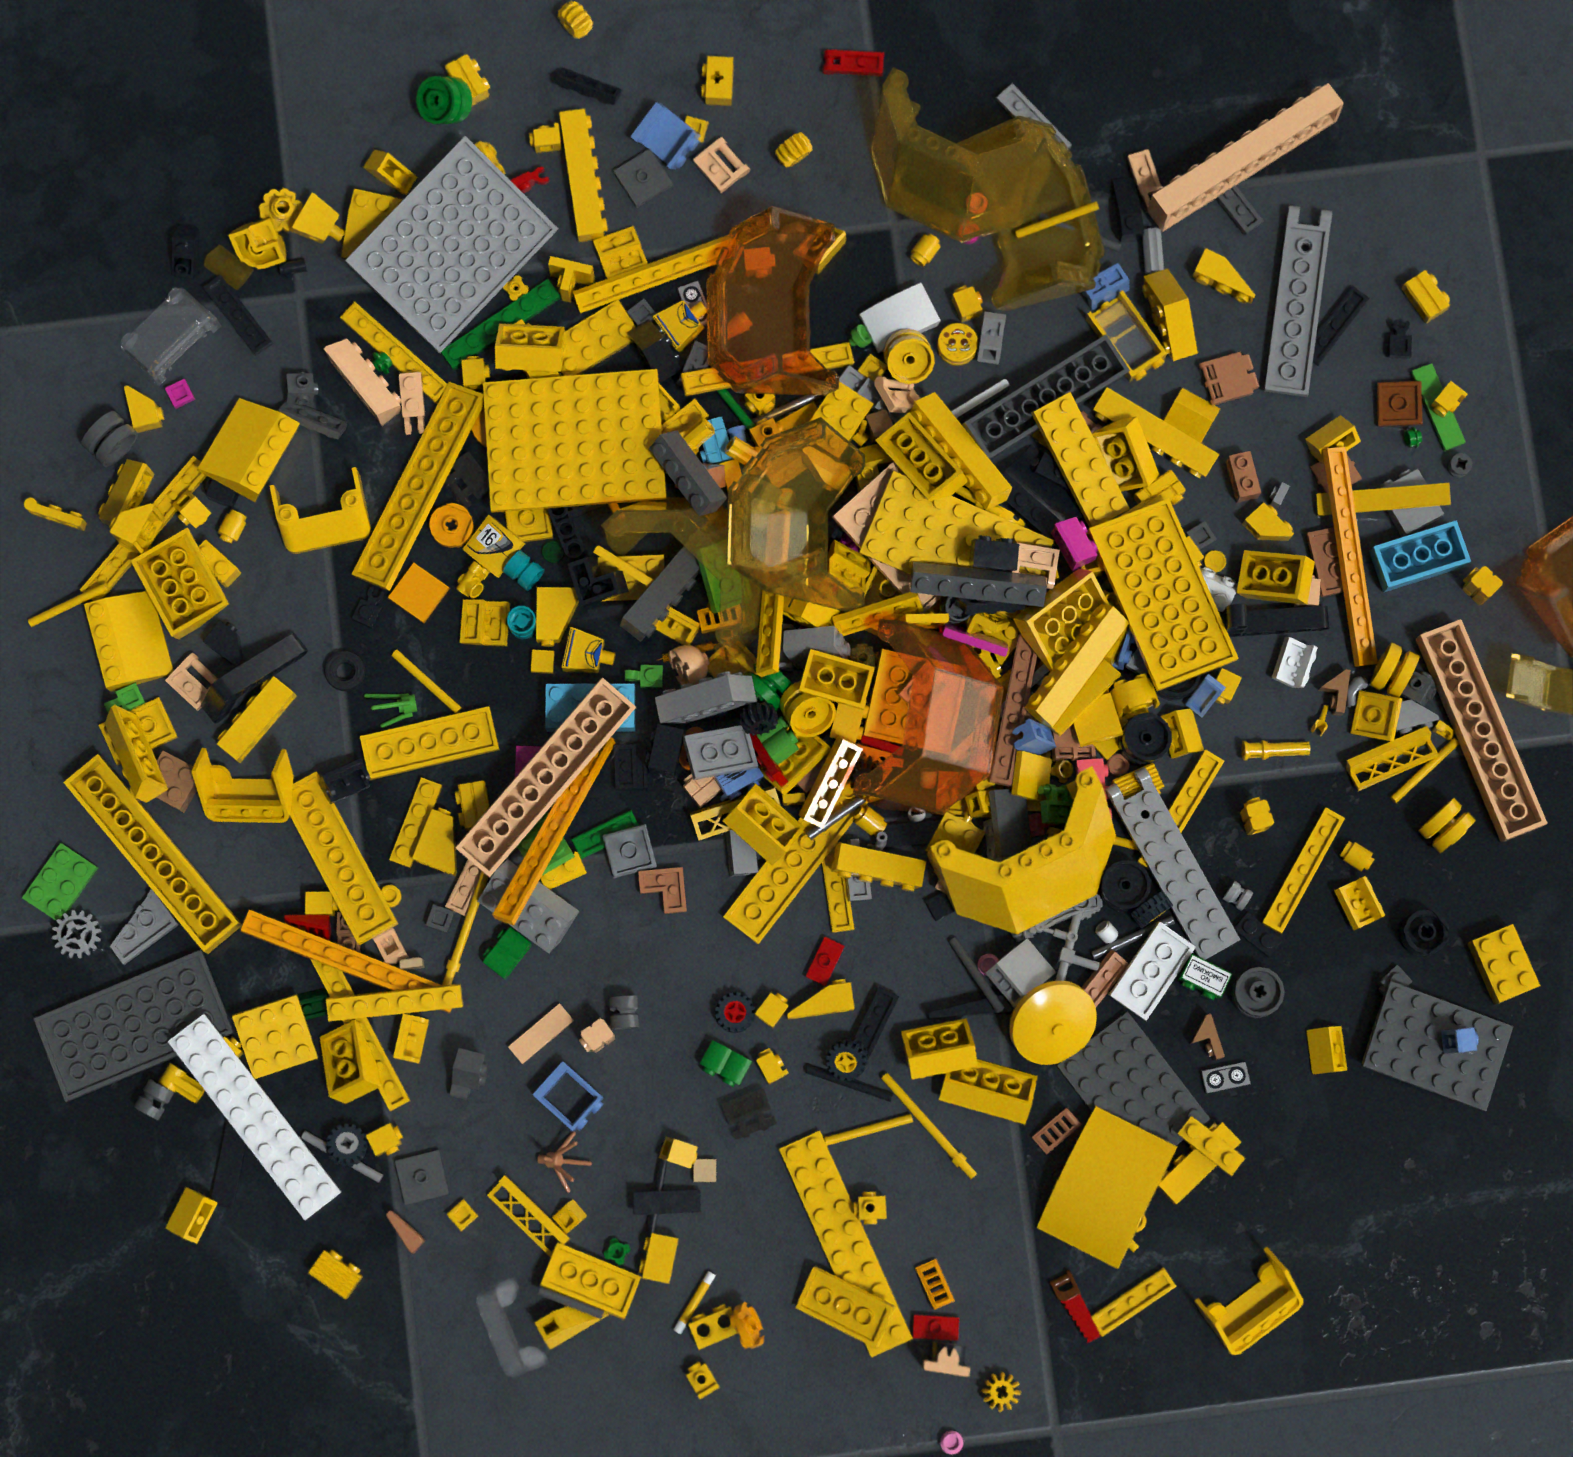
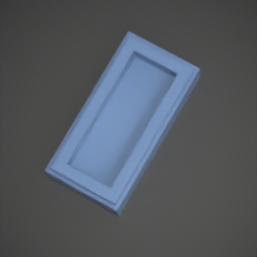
M1208 674L1185 705L1200 717H1203L1226 687Z

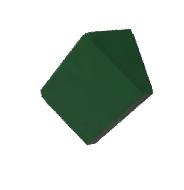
M326 988L297 994L306 1020L328 1015L326 998H329Z

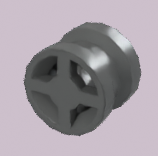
M1464 453L1456 454L1448 463L1447 469L1449 474L1455 478L1464 477L1472 468V460Z

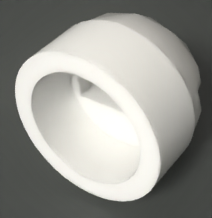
M913 805L910 807L908 818L911 822H922L924 820L926 812L922 806ZM922 811V814L912 816L911 812Z

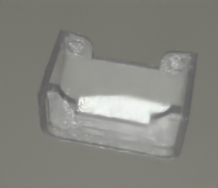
M174 288L168 294V298L132 333H127L121 339V349L160 386L167 379L164 376L166 369L171 371L173 369L171 365L201 336L203 338L207 336L206 331L210 330L214 334L221 325L217 318L184 288Z
M511 1278L483 1291L476 1300L477 1308L501 1368L509 1377L522 1375L549 1363L546 1353H541L536 1347L529 1346L520 1350L504 1311V1307L513 1304L517 1295L516 1290L520 1289L516 1278Z

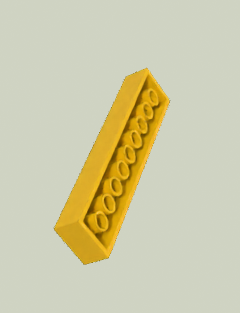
M97 754L63 782L203 952L209 954L242 926L235 915L140 801L132 796L130 789L102 756Z

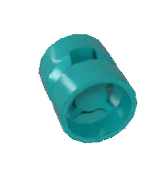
M522 550L516 552L503 569V572L512 580L518 578L517 583L526 591H529L538 582L545 571L538 563H530V557Z
M517 606L509 612L507 624L511 633L516 638L528 639L536 633V617L529 607Z

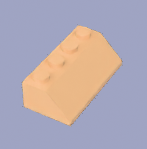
M344 339L324 348L330 362L381 426L402 411L399 396L395 392L392 394L386 388L389 386L382 375L377 377L373 372L376 368L368 358L366 360L360 355L362 350L355 342L351 344L348 339Z

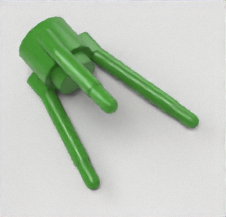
M408 693L364 694L365 698L398 699V702L371 706L372 710L399 707V712H404V714L380 725L381 728L402 719L413 717L412 713L417 712L414 695H409Z

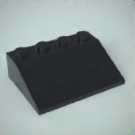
M1031 445L1002 473L1013 488L1007 501L1001 504L1007 510L1014 513L1016 518H1021L1025 526L1031 531L1054 540L1051 533L1056 523L1077 517L1080 522L1084 516L1071 492L1033 473L1042 453ZM1055 540L1051 547L1052 549L1058 546Z

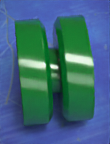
M455 76L428 77L421 83L416 97L417 109L421 117L432 124L461 123L469 115L473 102L468 84Z
M757 661L753 664V669H754L755 673H756V663H757ZM748 671L744 674V676H752L757 701L759 703L766 701L767 704H773L775 711L780 708L781 699L777 694L782 696L792 683L780 671L763 677H758L756 674Z

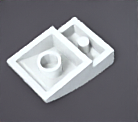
M922 283L883 300L859 315L878 353L883 352L886 341L897 331L912 329L922 333L937 327L941 321Z

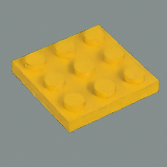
M297 994L232 1015L254 1079L318 1058Z

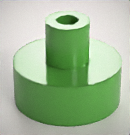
M858 325L851 330L852 338L849 339V342L853 347L858 345L864 348L872 342L865 326Z

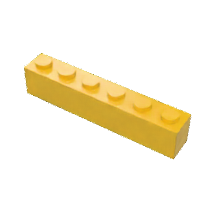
M585 109L559 112L579 242L596 240L604 237V231H608L606 218H601V211L605 210L603 197L598 198L597 190L602 189L600 177H595L594 170L598 169L597 156L592 157L591 149H595L594 137L589 136L588 129L592 128L590 115L586 116Z
M1106 387L1093 409L1097 412L1095 417L1105 423L1107 420L1116 422L1121 419L1137 416L1147 443L1153 446L1151 450L1160 456H1163L1164 453L1172 457L1170 461L1179 467L1183 464L1189 467V473L1199 479L1201 476L1206 478L1219 456L1217 452Z
M936 392L914 401L910 411L911 415L963 471L968 481L965 486L975 495L976 500L986 510L1007 501L1013 487Z
M1100 604L1093 611L1089 621L1081 627L1080 633L1075 640L1068 645L1063 656L1055 662L1054 668L1049 675L1042 680L1038 690L1030 696L1024 708L1041 724L1053 727L1129 624L1128 620L1114 606Z

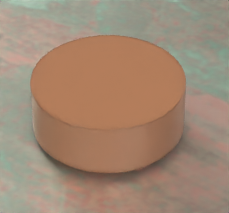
M1114 754L1107 761L1108 772L1116 777L1126 774L1130 766L1129 762L1121 754Z

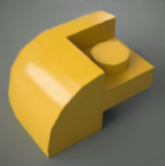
M271 217L255 223H247L233 230L228 235L240 261L251 267L263 269L286 261L284 241L282 236L278 234Z

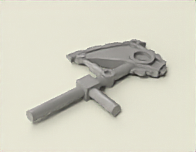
M1097 894L1030 928V934L1035 935L1036 932L1041 933L1044 931L1066 941L1057 961L1060 965L1055 981H1065L1068 966L1070 967L1071 964L1095 971L1098 970L1099 962L1075 955L1073 947L1078 938L1077 932L1080 921L1084 920V918H1091L1092 914L1099 912L1101 907H1103L1100 895ZM1072 918L1068 932L1049 929L1057 923Z

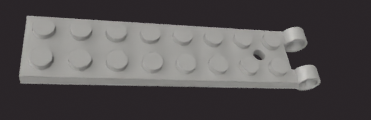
M1289 205L1264 392L1308 397L1332 211L1321 209L1319 226L1298 224L1300 207ZM1303 244H1307L1309 246V250L1303 251L1301 249V246Z
M1142 767L1134 772V776L1142 788L1140 792L1124 800L1123 794L1116 783L1105 788V791L1160 890L1172 902L1173 906L1171 909L1189 942L1196 947L1194 951L1199 958L1206 960L1236 943L1240 938L1154 786L1150 774L1145 767ZM1143 810H1146L1149 813V817L1147 819H1143L1141 817V812Z

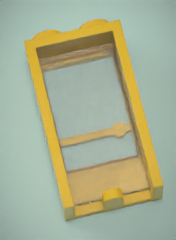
M1123 290L1119 292L1116 299L1111 302L1106 301L1093 314L1091 311L1087 313L1085 320L1090 324L1097 336L1101 338L1107 334L1130 371L1125 376L1129 382L1134 379L1136 381L1142 379L1147 375V370L1152 367L1157 369L1165 363L1164 359L1167 352Z

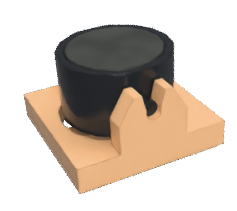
M932 1341L930 1360H923L922 1368L927 1371L968 1377L970 1367L963 1366L966 1346Z

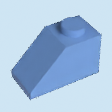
M1474 1028L1441 1031L1444 1053L1477 1050L1476 1045H1478L1479 1039Z

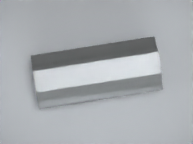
M1159 228L1144 229L1142 238L1145 274L1149 275L1164 270L1162 238Z

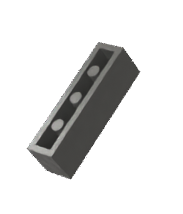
M678 431L660 434L650 446V451L699 516L716 512L727 499V496Z

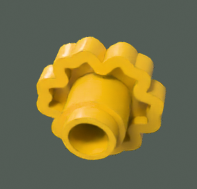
M283 188L280 192L272 189L263 196L264 203L258 207L259 218L263 220L271 217L277 232H280L282 229L289 232L302 210V202L295 200L296 194L286 188ZM277 208H282L284 210V214L280 213L277 210Z

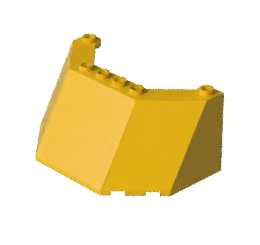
M1092 766L1081 771L1075 781L1066 785L1073 800V805L1065 830L1000 863L956 849L955 845L947 840L930 846L927 857L957 915L1017 935L1097 895L1116 833L1103 786Z

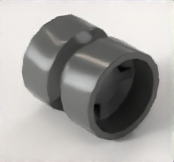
M957 597L945 598L939 607L940 614L949 613L948 623L958 624L971 616L963 613L956 606Z
M616 996L609 998V1010L613 1012V1015L610 1016L611 1030L639 1028V1015L635 1013L638 1009V996Z
M148 1079L143 1088L144 1095H139L133 1107L159 1120L165 1110L163 1105L170 1102L175 1092Z

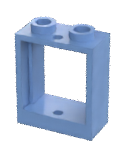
M563 1061L533 1093L535 1098L573 1132L576 1129L580 1131L587 1124L588 1120L586 1117L591 1112L597 1113L603 1106L601 1101L604 1099ZM566 1073L595 1097L573 1123L544 1098Z

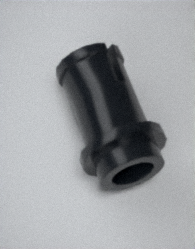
M304 258L279 263L281 276L285 275L288 277L289 274L307 272Z

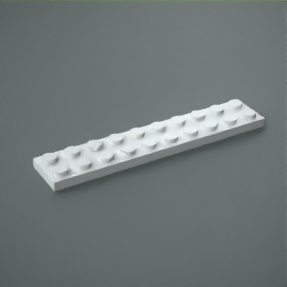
M205 1014L168 1041L304 1220L341 1193L334 1181Z

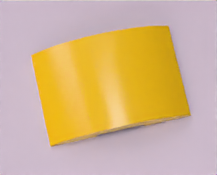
M1096 1106L1067 1160L1037 1228L1118 1269L1177 1146Z

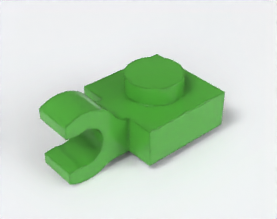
M641 665V671L625 670V681H640V688L662 689L663 665Z
M134 683L116 691L118 698L104 703V706L108 713L113 705L130 711L145 704L138 685Z

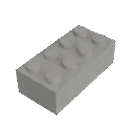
M722 672L717 674L715 679L711 677L699 680V684L681 685L680 690L668 689L663 691V695L655 697L660 723L671 724L690 723L757 702L752 676H744L742 672L733 674Z
M507 859L495 871L477 902L493 913L519 867ZM538 882L515 925H509L547 953H550L561 942L579 911Z

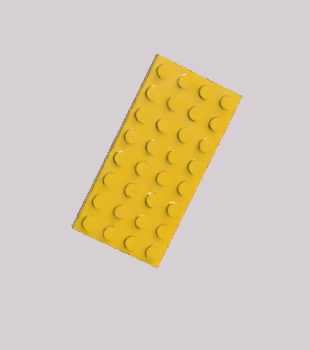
M892 471L858 553L909 575L912 572L913 562L987 570L985 568L969 567L971 541L978 539V536L992 537L991 541H996V539L1010 538L1014 539L1013 543L1051 548L1054 540L953 496L929 502L907 476ZM1021 566L1019 568V573L1040 576L1042 571ZM1016 610L1014 613L1005 611L997 613L1013 619L1023 610Z
M1169 498L1087 530L1091 540L1097 546L1099 559L1124 617L1129 622L1128 626L1156 691L1168 688L1239 659Z

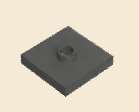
M651 149L614 170L615 176L636 208L673 186L672 181Z
M646 824L603 834L614 878L657 867Z
M439 1150L395 1161L405 1205L450 1194Z

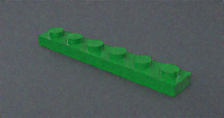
M547 279L443 349L441 354L454 371L462 365V360L478 355L496 342L499 324H515L521 319L525 323L561 297L549 279Z

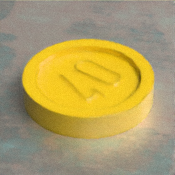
M1210 551L1204 558V565L1215 571V573L1220 572L1226 565V557L1220 551Z

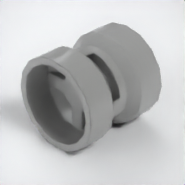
M1234 881L1224 895L1223 900L1228 903L1232 902L1237 909L1242 911L1252 897L1253 892L1249 889L1241 888V885Z

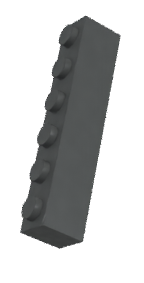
M702 525L623 616L620 626L640 642L645 636L649 638L657 627L655 625L659 620L663 622L669 615L670 611L668 609L672 605L676 607L683 598L681 594L685 590L689 591L694 586L697 575L700 574L702 576L695 550L722 539Z
M913 562L910 579L911 593L1044 607L1047 589L1045 576Z

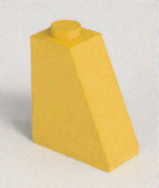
M537 587L536 640L537 643H541V646L553 647L554 643H560L579 604L575 587Z
M438 808L437 811L432 809L412 859L423 865L456 876L455 820L450 816L451 812L445 809Z

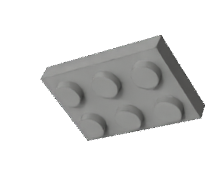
M742 725L686 735L682 738L693 780L741 772L758 767L750 734L745 733Z

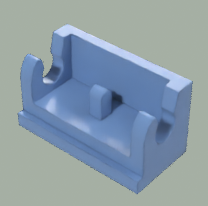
M1117 263L1082 282L1083 297H1087L1089 307L1093 311L1106 301L1109 302L1118 297L1119 292L1122 290L1124 292L1129 291V278Z
M1026 720V723L1016 727L1012 732L1015 735L1023 732V738L1018 739L1014 743L1015 749L1019 751H1026L1040 756L1056 748L1050 728L1034 720Z

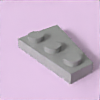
M152 889L110 946L123 965L127 964L179 925Z

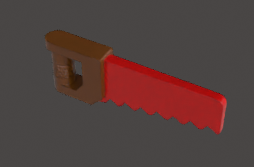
M1067 1270L1066 1274L1049 1281L1057 1299L1062 1304H1065V1309L1069 1310V1315H1073L1072 1320L1076 1321V1326L1080 1327V1332H1084L1083 1337L1087 1338V1343L1099 1338L1100 1333L1080 1295L1081 1292L1070 1270ZM1068 1282H1071L1073 1286L1072 1289L1065 1292L1058 1290V1287Z

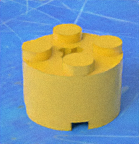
M1146 673L1134 677V680L1128 682L1126 680L1117 681L1113 684L1114 689L1110 691L1119 719L1122 718V715L1126 719H1131L1139 714L1148 713V708L1151 706L1155 709L1160 705L1152 680Z

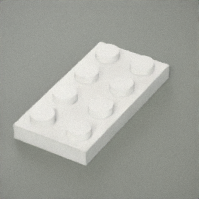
M1158 921L1109 993V996L1147 1021L1196 947Z

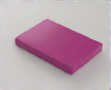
M946 623L942 627V635L944 637L1003 657L1007 655L1008 644L1005 641L978 632L969 634L966 628L951 623Z

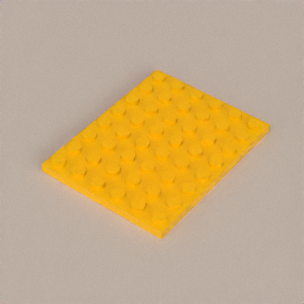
M657 369L483 382L490 507L492 513L667 499L665 469L649 449L659 435L662 434Z

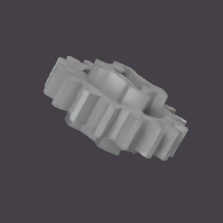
M72 910V916L64 913L63 921L60 919L56 920L59 927H53L52 930L57 932V935L52 936V939L58 940V943L55 945L56 948L63 947L61 954L64 955L68 951L69 958H73L74 954H77L78 958L81 959L82 953L85 952L89 956L91 955L90 948L97 949L94 943L95 941L101 942V939L96 937V935L102 931L95 928L99 924L98 921L91 922L93 917L91 914L84 917V911L81 910L80 914L77 915L75 910ZM73 920H83L87 924L82 926L76 925ZM66 925L68 927L67 934L62 938V930ZM74 929L82 930L83 933L80 934L81 939H71ZM92 931V938L87 944L85 941L87 934ZM71 943L78 944L80 949H71L67 945Z

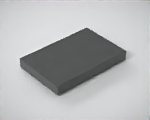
M1012 789L989 791L996 858L1014 856L1032 847L1027 800L1011 795Z

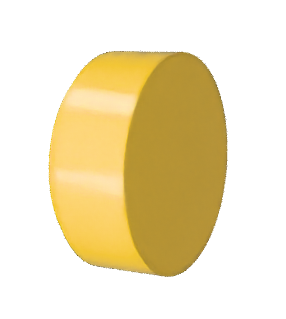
M387 885L381 889L390 908L396 907L401 902L402 894L396 886Z

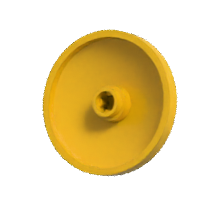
M1051 981L1041 984L1023 996L1016 1005L1010 1020L1011 1040L1018 1052L1033 1063L1041 1065L1061 1063L1083 1049L1092 1037L1097 1020L1095 1005L1086 991L1072 982Z

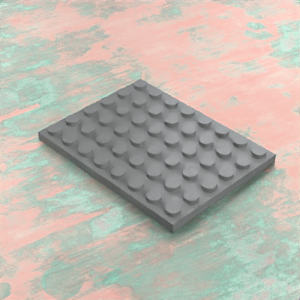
M464 136L347 257L345 262L438 353H441L558 228Z

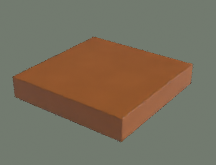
M1421 381L1377 383L1378 427L1417 426L1423 424Z

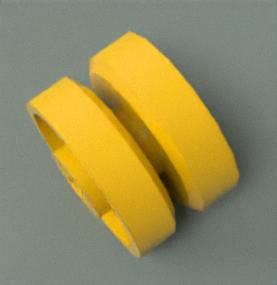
M912 329L899 330L892 334L885 343L883 349L884 360L892 377L897 381L905 384L919 383L932 372L935 364L934 353L926 337L919 331Z
M1391 642L1380 657L1369 685L1380 690L1390 680L1387 694L1399 698L1407 686L1420 656L1408 651L1399 661L1402 647Z
M799 681L785 690L780 699V709L789 726L798 736L815 737L824 733L835 720L836 709L834 703L830 700L798 692L801 683Z
M1455 798L1445 804L1418 830L1425 839L1431 838L1437 832L1440 833L1432 843V846L1439 853L1456 843L1476 821L1469 812L1463 813L1457 819L1454 818L1462 807Z

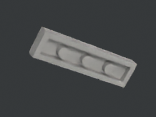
M1013 84L996 98V101L1054 161L1071 147V143Z

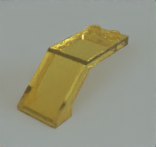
M1512 654L1506 698L1544 711L1573 715V670L1548 665L1534 660L1532 656Z

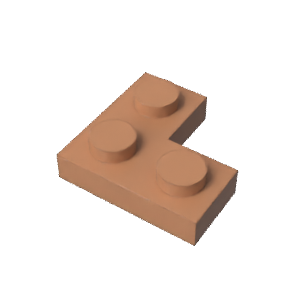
M683 867L638 871L640 894L663 892L665 914L687 912Z

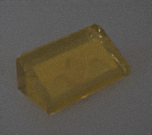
M218 245L206 256L204 263L207 269L217 276L221 275L236 290L244 284L254 270L221 245Z

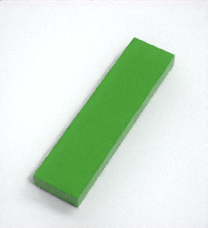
M1431 363L1413 370L1411 375L1414 381H1421L1422 401L1444 452L1465 444L1466 441L1454 413L1448 411L1444 417H1440L1431 406L1443 391L1433 364Z

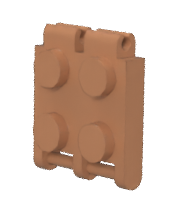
M1241 352L1199 364V368L1203 370L1206 379L1205 387H1208L1212 398L1210 401L1211 405L1252 395L1254 393L1253 390L1259 388L1255 372L1247 373L1254 369L1249 354L1242 356Z
M1073 724L1060 737L1051 730L1056 744V748L1051 750L1053 761H1059V759H1071V761H1076L1077 759H1096V750L1093 744L1080 747Z

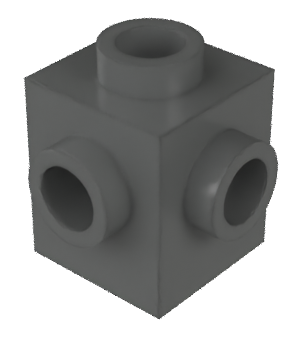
M297 372L295 374H286V404L297 403L299 405L313 403L314 395H318V383L314 382L313 373Z
M1414 671L1401 694L1405 701L1413 700L1425 707L1427 702L1432 700L1436 694L1437 689L1433 677L1423 671L1421 673Z

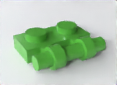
M1054 784L1039 786L1038 793L1047 798V800L1040 801L1042 823L1066 825L1073 805L1066 785H1061L1060 787H1056Z

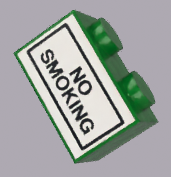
M1191 954L1178 980L1183 982V987L1192 991L1196 988L1203 992L1202 996L1214 1001L1215 998L1220 999L1232 973Z

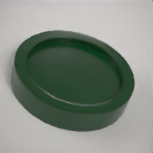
M550 541L544 545L542 555L547 562L557 563L562 560L564 549L559 542Z

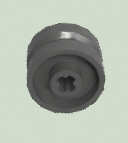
M111 411L99 418L89 428L82 439V446L89 453H96V460L104 467H108L119 461L131 449L137 440L138 432L129 424L124 425V419L117 412Z
M1262 967L1251 968L1238 976L1233 983L1231 991L1233 1004L1246 1017H1266L1276 1011L1283 1002V982L1270 969ZM1254 989H1258L1260 991V996L1258 998L1256 997V992L1254 991Z

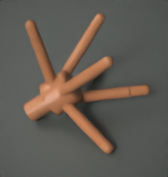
M572 1132L556 1152H548L547 1155H539L537 1158L539 1164H546L548 1168H554L567 1193L570 1192V1188L565 1178L570 1182H573L574 1179L561 1168L562 1164L592 1165L590 1161L563 1159L562 1154L577 1145L576 1141L570 1143L576 1132Z

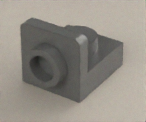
M1396 965L1377 984L1380 986L1378 990L1384 995L1388 981L1406 987L1413 981Z

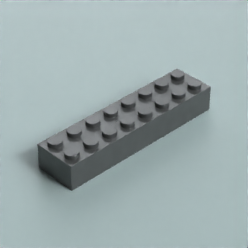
M1106 334L967 420L962 426L991 460L1039 430L1031 412L1068 392H1071L1078 406L1124 377L1130 370Z

